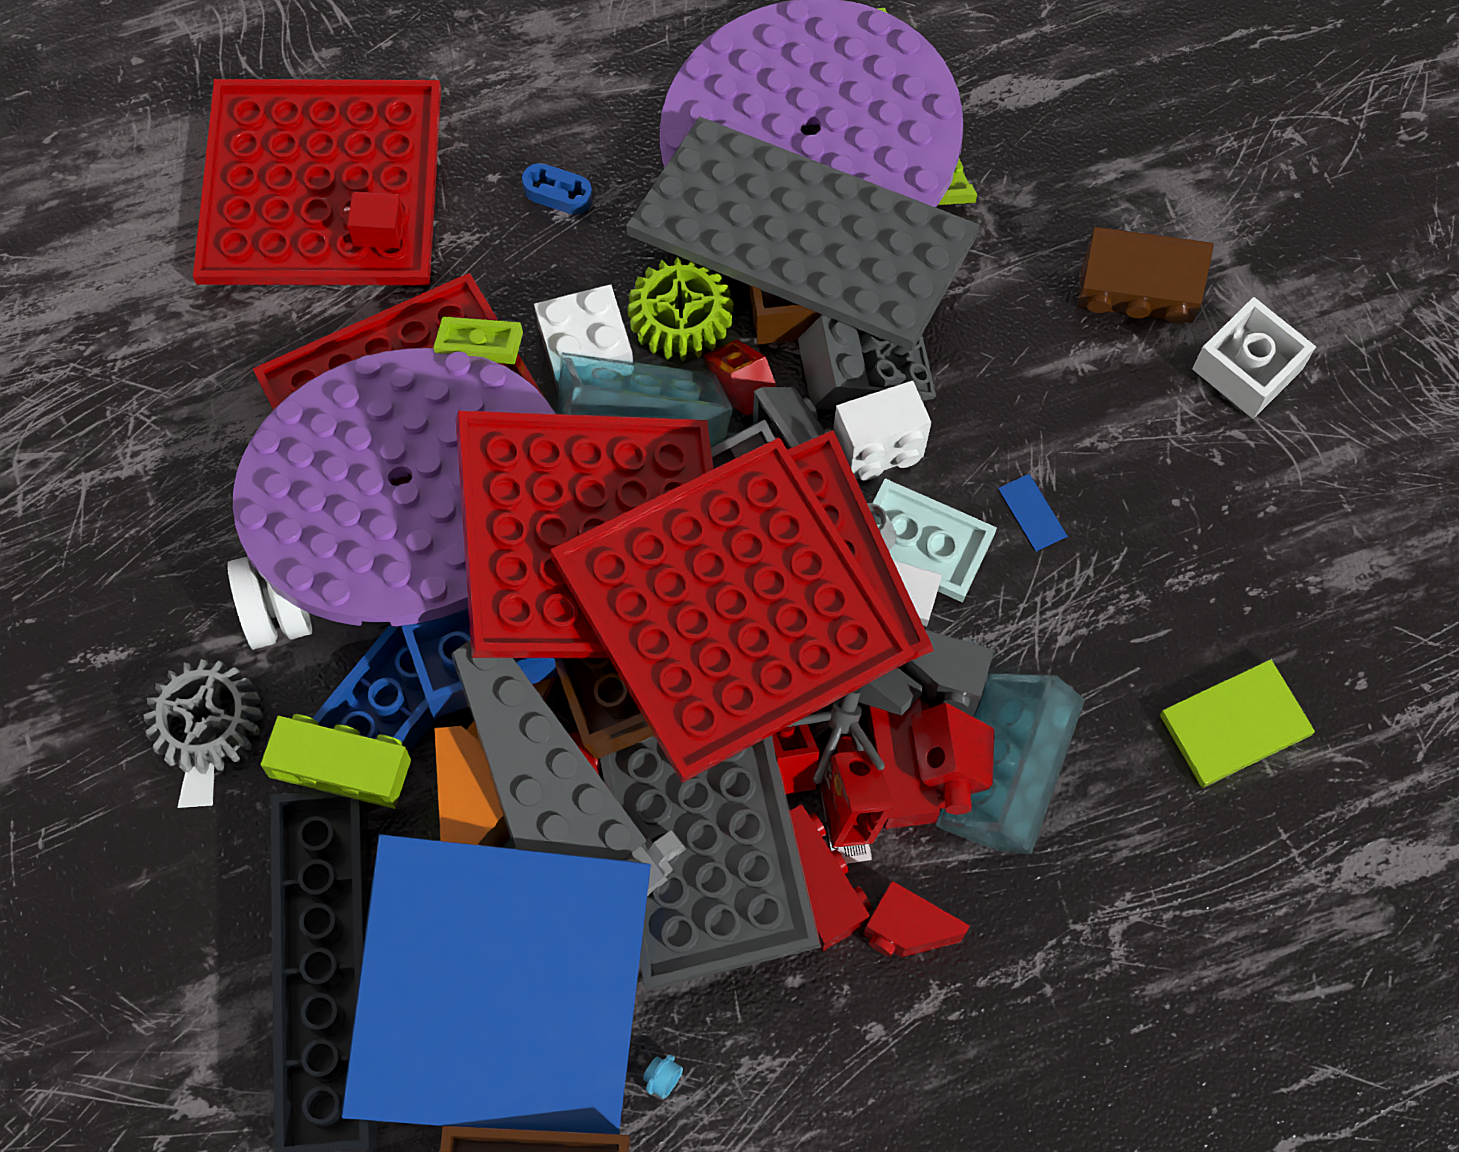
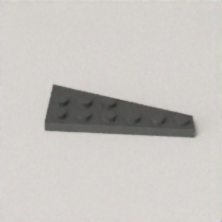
M471 639L451 653L515 849L624 860L647 842L513 658H472Z

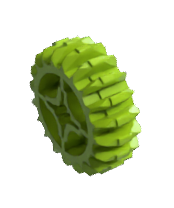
M677 257L673 266H668L661 260L659 271L648 267L645 272L646 278L637 277L635 289H632L629 293L628 317L631 319V330L633 333H638V341L641 345L649 343V349L652 354L660 349H664V356L667 360L672 356L673 352L679 353V357L684 361L687 357V352L692 351L694 355L700 358L702 347L713 351L716 347V340H724L726 328H730L732 324L731 312H733V301L730 298V288L728 285H723V278L720 273L711 275V269L704 266L698 269L697 263L692 261L688 265H682L681 260ZM678 300L682 301V308H684L683 318L679 317Z

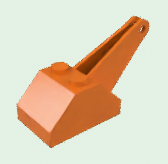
M557 676L532 684L545 703ZM473 721L466 730L462 726L434 728L441 841L503 847L509 840L510 835L490 776L491 772L478 739L475 722Z

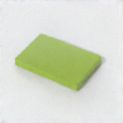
M1272 659L1164 709L1160 713V717L1201 788L1312 736L1315 732Z

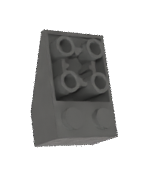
M821 315L798 338L809 398L815 409L836 411V405L909 381L914 382L922 401L936 397L923 335L920 336L913 351Z

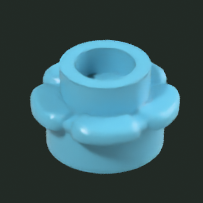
M668 1055L666 1059H661L657 1056L645 1071L643 1080L648 1083L646 1091L650 1095L655 1093L662 1099L666 1098L680 1079L683 1067L674 1062L675 1057L673 1055Z

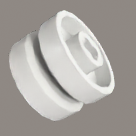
M248 556L228 561V574L233 599L244 634L252 650L276 643L278 634L275 617H277L282 632L289 639L312 634L310 614L278 595L260 573L253 568Z

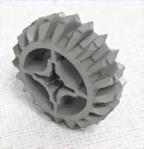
M201 659L197 670H194L189 663L184 662V673L177 676L175 672L168 671L167 676L171 682L167 686L163 683H155V689L160 696L147 698V704L154 711L144 714V721L151 726L146 730V736L150 741H156L153 744V750L158 755L165 754L164 760L170 766L179 763L182 771L189 773L196 765L199 773L206 774L212 762L218 771H223L225 765L223 759L229 757L233 762H239L240 757L236 750L239 747L244 750H251L252 744L246 737L259 735L260 729L253 722L262 719L261 710L255 707L260 703V697L256 692H251L253 684L248 678L241 679L242 674L237 668L233 667L227 671L226 665L218 660L211 669L209 663ZM198 691L193 698L186 700L188 696ZM222 691L234 697V717L228 716L225 710L221 709L222 700L220 696ZM206 711L211 713L206 720L202 717V722H198L195 719L200 714L205 716L204 712ZM174 716L179 717L186 724L184 733L187 736L184 743L174 738L172 729ZM223 733L219 738L208 743L213 735Z

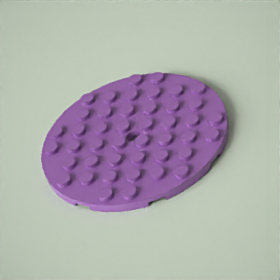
M844 0L785 1L756 9L727 23L702 42L684 62L669 88L660 122V149L664 168L700 116L933 207L939 204L952 182L953 173L961 154L963 139V113L959 91L949 68L936 49L920 33L898 18L876 8ZM819 124L821 129L817 134L809 136L801 132V126L805 127L807 125Z
M433 348L402 349L367 355L342 364L307 382L288 396L264 420L250 440L240 461L233 489V514L240 542L253 568L260 573L278 595L294 606L330 621L361 626L362 621L390 622L392 626H403L443 618L465 610L469 607L455 421L458 410L555 414V412L539 391L519 374L487 358L468 356L464 352L440 354L435 353ZM409 474L412 477L409 483L399 486H393L391 479L396 480L400 477H408Z

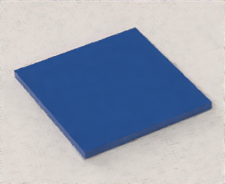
M379 834L341 1113L342 1118L455 1127L619 1134L651 864Z

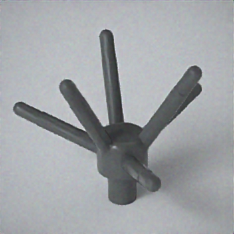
M860 688L845 695L840 700L834 701L831 711L810 714L788 726L821 722L811 731L814 740L829 727L833 730L814 775L813 782L815 784L821 783L841 734L852 733L857 751H865L878 770H883L885 767L877 751L858 724L862 712V706L858 704L861 694Z

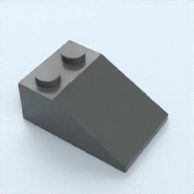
M925 630L931 641L933 652L911 660L898 668L922 686L920 699L921 702L927 701L929 708L948 703L973 717L982 696L994 649Z

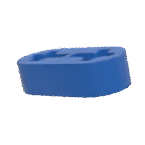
M541 163L533 164L523 172L524 193L529 200L575 215L586 212L592 205L591 184L580 175ZM541 179H546V184L541 183L539 188L534 187L533 182L539 183ZM576 190L581 191L582 195L569 199V194L573 195Z

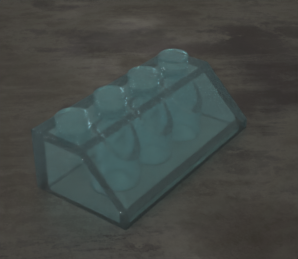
M562 352L560 358L558 414L707 420L711 448L725 440L733 408L716 374Z
M991 674L975 718L994 728L993 785L989 790L971 795L972 810L968 813L955 815L947 813L945 808L942 809L936 826L998 851L1032 854L1085 699L1055 675Z

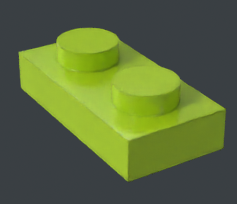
M442 317L433 349L435 353L440 354L464 352L468 356L484 357L496 363L515 364L523 330L520 322Z

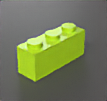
M294 714L292 719L277 716L261 767L268 777L395 809L411 758L406 747L402 746L403 743L396 738L377 735L376 739L360 736L358 730L346 725L337 724L334 729L319 726L318 721L311 717Z

